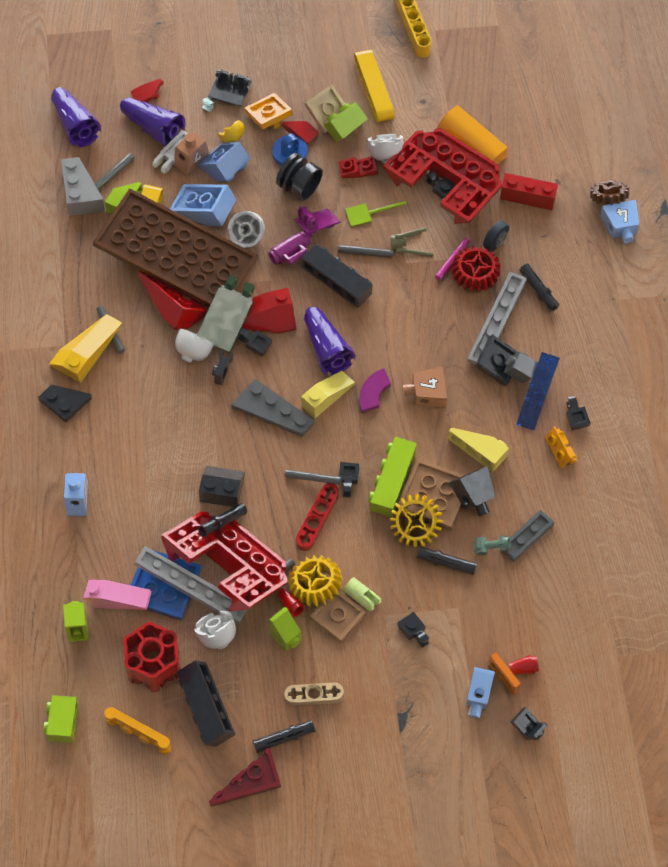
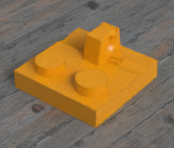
M275 93L245 107V113L262 130L269 126L277 129L280 127L281 120L293 115L292 109Z

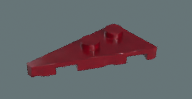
M266 749L264 754L256 761H252L225 788L213 795V798L209 800L210 807L281 788L271 749Z

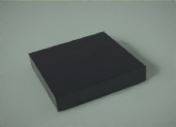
M492 334L489 336L475 366L506 386L511 379V376L504 373L507 366L506 361L509 356L518 353V351Z

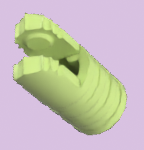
M354 577L343 590V592L368 611H372L374 605L382 602L378 595Z

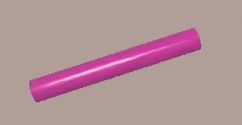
M465 237L435 275L437 280H442L451 268L455 255H458L460 250L464 251L470 243V239Z

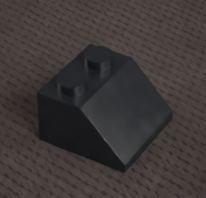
M207 466L201 478L199 501L236 507L239 504L245 472Z

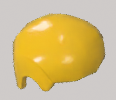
M238 120L231 127L224 128V132L218 133L217 137L224 143L238 142L244 134L245 126Z

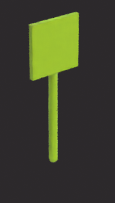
M403 201L368 211L367 205L364 203L346 208L345 211L351 227L372 222L370 214L406 205L407 202Z

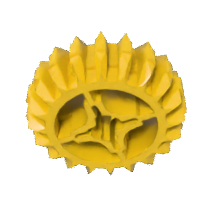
M415 494V500H413L411 495H408V502L401 498L400 500L403 505L395 504V507L399 509L398 512L395 510L391 511L392 514L396 515V518H390V521H396V525H392L391 529H398L394 536L401 534L402 536L399 538V541L403 542L406 538L407 546L411 544V541H413L414 547L418 546V541H420L421 546H425V539L432 543L430 536L438 537L434 532L435 529L438 531L442 530L441 527L437 526V523H443V520H437V516H441L442 512H435L439 505L432 507L431 505L434 500L430 499L427 503L426 495L422 497V500H420L419 494ZM413 504L424 506L415 514L406 509ZM428 510L432 516L431 528L424 521ZM402 514H404L409 521L405 531L401 525ZM417 515H420L419 521L422 525L416 524V526H412L414 520L411 516L417 517ZM418 527L427 532L420 537L409 535Z
M313 555L312 559L306 557L304 562H298L299 566H293V572H290L288 583L291 593L298 597L302 604L306 602L310 607L314 603L318 607L320 602L325 605L327 599L332 601V595L338 596V590L341 589L343 581L341 570L329 557L324 559L321 555L317 559ZM322 572L329 574L331 577H326ZM301 584H305L309 589H304L301 587Z

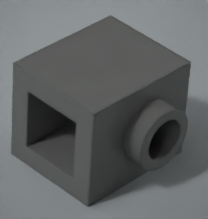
M518 352L509 356L504 373L524 383L533 378L538 362L529 358L527 354Z

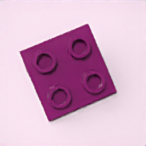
M305 206L298 208L299 218L294 219L306 234H314L319 230L332 228L336 224L341 223L328 208L311 213Z

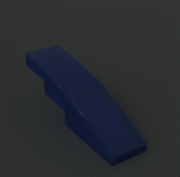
M544 352L541 353L516 425L535 430L560 360L559 357Z

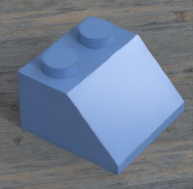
M227 142L219 144L198 166L217 181L228 182L235 177L234 174L247 166L246 163L251 158L240 142Z

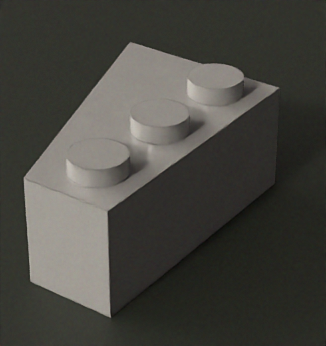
M80 158L61 159L69 216L105 211L103 198Z

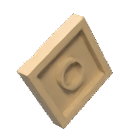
M332 84L307 101L304 106L324 134L328 131L324 126L328 122L327 118L335 112L336 114L340 113V108L345 105V102Z

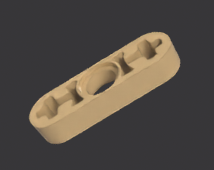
M335 682L291 685L286 688L284 698L286 703L291 706L333 704L343 699L344 690L339 683ZM323 689H326L325 693H328L326 698H323ZM332 689H336V692H340L337 693V697H333V695L331 694ZM303 690H305V699H303L302 695ZM311 690H317L320 696L312 699L308 696V693ZM294 691L298 695L296 699H292L290 696L291 692Z

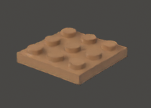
M417 458L400 499L404 498L408 502V495H411L413 500H415V494H419L420 500L426 495L427 503L430 499H433L434 502L431 506L439 505L435 512H442L441 516H437V520L441 519L443 523H437V525L451 530L461 503L449 482L464 475ZM413 504L406 509L415 514L424 506ZM428 510L424 520L432 523V516Z

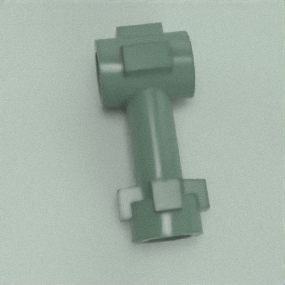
M505 535L500 536L499 540L487 541L486 537H477L473 547L476 555H486L487 549L500 548L501 551H507V549L511 548L510 537Z

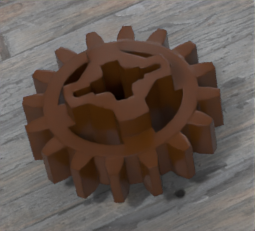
M616 180L601 181L599 184H594L591 187L590 198H592V201H597V204H620V201L625 202L626 199H629V187H627V184H623L622 181L618 183Z

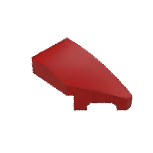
M162 79L153 80L130 92L134 99L148 103L154 98H159L158 92L164 82Z
M284 121L281 124L289 134L292 133L304 140L306 145L319 134L307 121Z

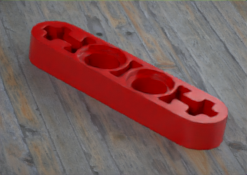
M327 483L320 490L296 536V546L300 550L307 551L314 545L338 499L339 489L337 485ZM330 490H333V494H330V496H329V498H328V501H327V500H326L327 492H329ZM325 505L327 510L320 513L316 510V507ZM316 521L319 526L312 529L308 526V523ZM307 533H309L308 542L302 544L301 539L304 540Z

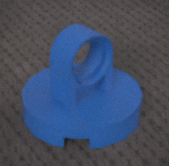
M292 133L279 138L272 147L273 159L280 166L293 153H298L302 158H306L308 154L307 145L304 140Z

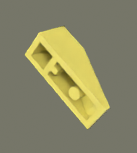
M340 371L315 384L301 396V407L315 419L354 386L355 382L343 371Z
M456 428L449 430L448 439L483 466L488 467L491 472H494L508 455L509 448L507 445L494 437Z

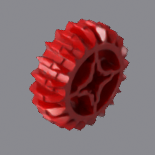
M473 245L469 249L466 246L464 251L460 250L458 255H455L451 265V273L458 286L463 285L464 290L470 288L471 292L473 289H476L479 293L481 288L486 291L488 287L492 288L494 283L498 281L501 265L498 263V257H495L494 252L489 253L488 248L483 250L480 246L477 249Z

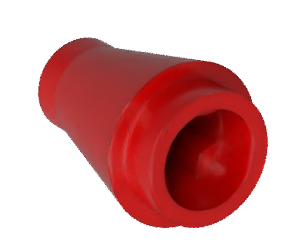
M286 588L281 589L277 593V597L280 599L283 607L288 609L292 617H297L303 612L305 606L298 597H295Z
M531 654L509 663L510 671L513 674H535L534 672H539L537 657L531 656Z

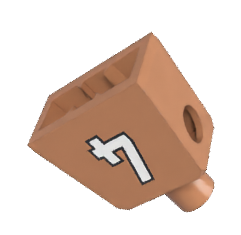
M194 132L186 134L185 138L175 148L174 167L188 176L210 154L206 141Z
M443 367L414 373L412 384L402 385L403 396L414 395L415 405L446 407L447 393Z

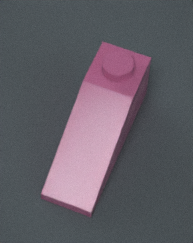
M88 580L84 599L94 608L147 610L152 591L108 580Z

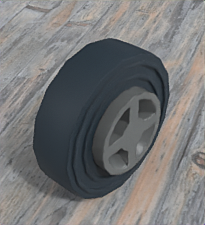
M502 220L496 222L488 230L483 247L485 249L488 248L490 252L500 247L507 237L509 225Z

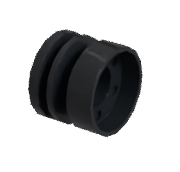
M293 153L281 166L277 174L276 184L286 191H291V194L301 201H305L310 198L319 186L323 170L312 162L308 163V160L304 157L302 158L298 153Z

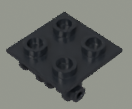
M223 69L217 70L215 74L216 80L208 98L241 107L251 86V79L248 76L238 75V73H235L233 76V72L229 74L228 71Z

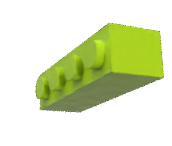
M395 437L393 443L389 442L386 451L388 457L382 460L380 470H382L381 476L377 475L374 486H376L375 492L371 491L368 503H371L370 511L393 517L391 511L396 509L395 504L398 503L413 462L417 443Z

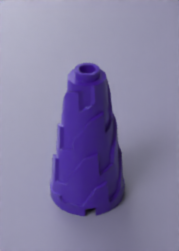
M64 88L54 89L51 101L57 110L68 141L71 145L75 146L77 144L79 147H85L93 143L99 137L97 135L98 130L101 133V125L97 118L93 117L68 90L66 91Z
M133 98L123 99L120 103L121 112L163 146L169 144L179 134L180 130H185V118L177 112L166 110L157 105L153 106L145 101L141 102Z
M309 307L305 311L304 321L319 362V368L325 375H328L327 372H331L332 375L340 371L344 372L352 365L351 359L355 361L356 358L352 347L341 337L322 310L320 311L317 307Z

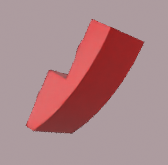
M372 156L360 160L352 157L338 161L342 178H359L379 174L377 161Z

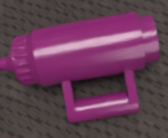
M302 231L272 247L271 251L268 252L270 260L275 265L278 263L282 264L283 262L291 265L300 260L308 252L306 248L311 244L313 234H306Z

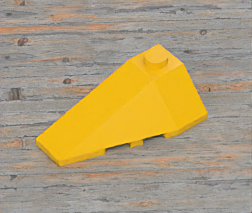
M106 314L62 347L49 365L81 383L120 329L122 322Z

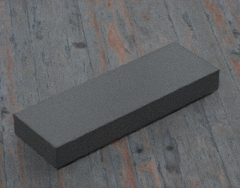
M538 511L510 537L511 548L502 552L515 562L551 529L555 522L543 511Z

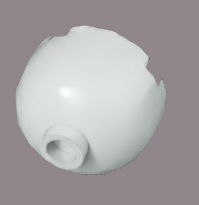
M396 134L377 135L375 140H372V137L368 139L369 152L373 158L382 161V164H385L392 156L398 154L404 144L403 136L400 135V138H397Z
M242 211L235 214L228 224L229 237L232 242L243 248L257 245L265 234L263 219L251 211Z
M180 329L175 341L176 349L182 355L181 359L192 363V360H204L208 357L214 345L209 340L200 338L197 334L184 329Z
M219 611L220 614L215 616L213 613H210L196 623L197 629H194L204 646L212 649H223L233 640L236 626L230 612Z

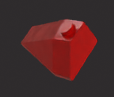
M142 271L138 272V276L161 316L169 323L172 329H188L206 316L208 310L196 300H188L183 297L184 293L169 287Z
M289 288L273 290L253 297L252 301L254 304L243 328L255 330V332H261V330L272 331L275 334L297 330Z

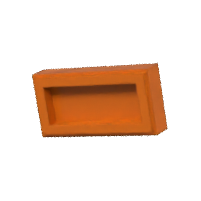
M496 652L492 654L489 660L490 667L511 694H515L519 691L521 683Z

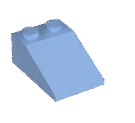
M183 184L170 210L206 226H223L236 198L228 185Z

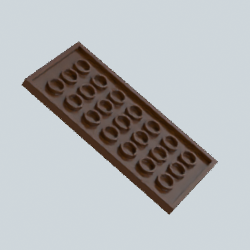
M130 188L93 241L94 247L208 307L211 306L218 288L222 285L225 286L229 275L237 277L238 282L234 290H238L258 256Z

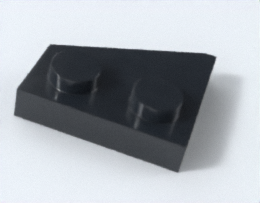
M51 384L38 396V399L63 421L67 422L92 397L91 394Z

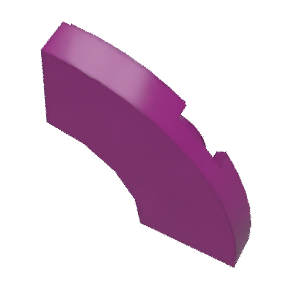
M384 368L373 373L364 382L359 398L361 413L379 408L380 394L385 389L391 387Z

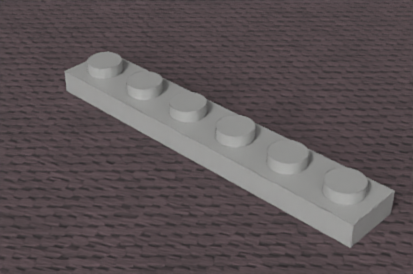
M509 272L467 358L468 363L476 364L489 336L493 334L497 338L500 337L525 286L527 278Z
M144 546L134 563L137 567L217 613L219 611L230 612L236 624L240 623L247 611H229L232 600L217 587Z

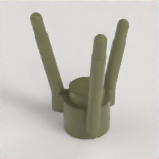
M427 228L390 235L391 247L396 249L397 253L405 252L434 256L430 252L403 248V246H406L407 237L419 235L427 231Z

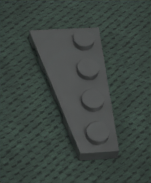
M254 379L231 404L232 409L237 411L239 409L246 412L249 416L259 417L266 423L276 424L281 429L301 437L314 425L312 418L257 379Z

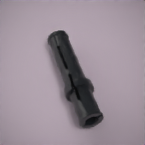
M528 263L524 264L519 271L527 278L528 283L536 291L539 300H542L550 311L556 310L560 304L551 294L550 288L543 284Z
M241 503L219 516L211 517L208 522L198 526L199 534L202 537H206L214 531L222 530L223 526L246 515V506Z
M420 546L417 555L418 559L433 562V565H443L474 575L477 563L443 554L440 550L433 551Z
M312 720L295 726L294 724L289 725L290 728L253 740L257 753L293 739L297 741L299 737L316 732Z

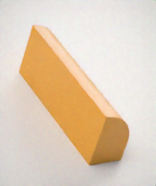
M458 105L442 118L437 129H443L497 164L507 156L508 147Z

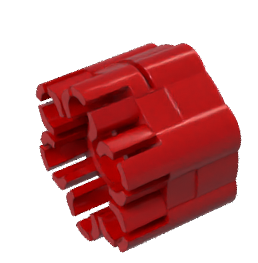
M147 622L142 627L125 636L123 640L124 663L128 680L132 684L135 679L136 684L144 682L145 686L151 689V692L160 691L159 685L163 688L165 680H174L173 675H175L176 679L179 678L177 675V671L181 670L178 653L179 646L177 635L174 631L167 630L153 622ZM152 651L159 653V655L154 659H147L144 657L147 653Z

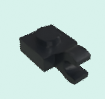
M430 171L427 175L428 179L426 182L433 186L432 192L442 199L456 186L446 177L440 180L433 171Z
M242 328L239 332L240 336L238 339L247 343L246 348L260 356H263L272 344V339L259 331L252 334L247 329Z
M222 349L219 352L218 365L215 364L212 371L214 382L218 385L223 384L228 372V366L233 361V353L231 352L228 357H223L224 350Z
M568 397L566 404L569 410L566 411V416L571 430L590 426L591 422L585 406L579 408L576 397Z
M340 462L339 477H342V483H344L343 497H351L352 484H358V463Z
M414 612L397 623V626L409 640L415 638L422 648L429 644V637L424 632L426 626Z

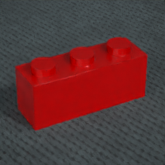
M505 173L500 199L553 210L558 184Z

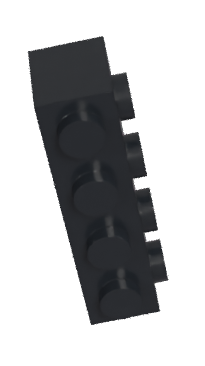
M315 244L302 257L303 269L355 307L359 308L372 295L373 284L371 281L359 275L354 268L345 265L340 258L334 257L325 247Z
M195 660L177 671L179 684L185 692L186 702L191 707L193 720L199 727L200 737L205 745L217 747L235 736L236 734L207 663Z

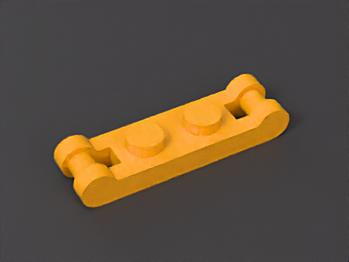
M113 707L105 710L104 715L108 725H118L126 734H135L141 742L147 745L151 743L158 747L159 752L163 755L170 753V740L166 736Z

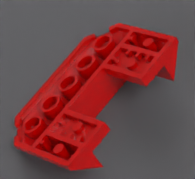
M441 128L434 129L431 132L415 131L403 144L400 152L392 156L383 165L384 170L397 187L403 182L412 188L428 170L435 172L440 178L446 177L456 186L440 202V207L455 216L454 224L470 223L502 188L497 163Z
M201 511L161 536L170 561L173 562L181 557L190 564L206 554L231 575L220 582L218 589L232 600L229 611L249 610L288 582L285 575L286 562L235 520L223 526L222 530L214 531L208 536L202 537L198 532V526L208 522L213 516L209 515V512Z

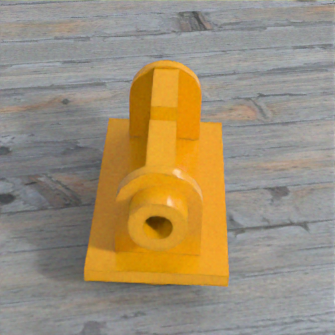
M553 427L545 439L561 469H563L568 462L570 464L576 463L577 456L571 446L566 447L569 442L564 431Z

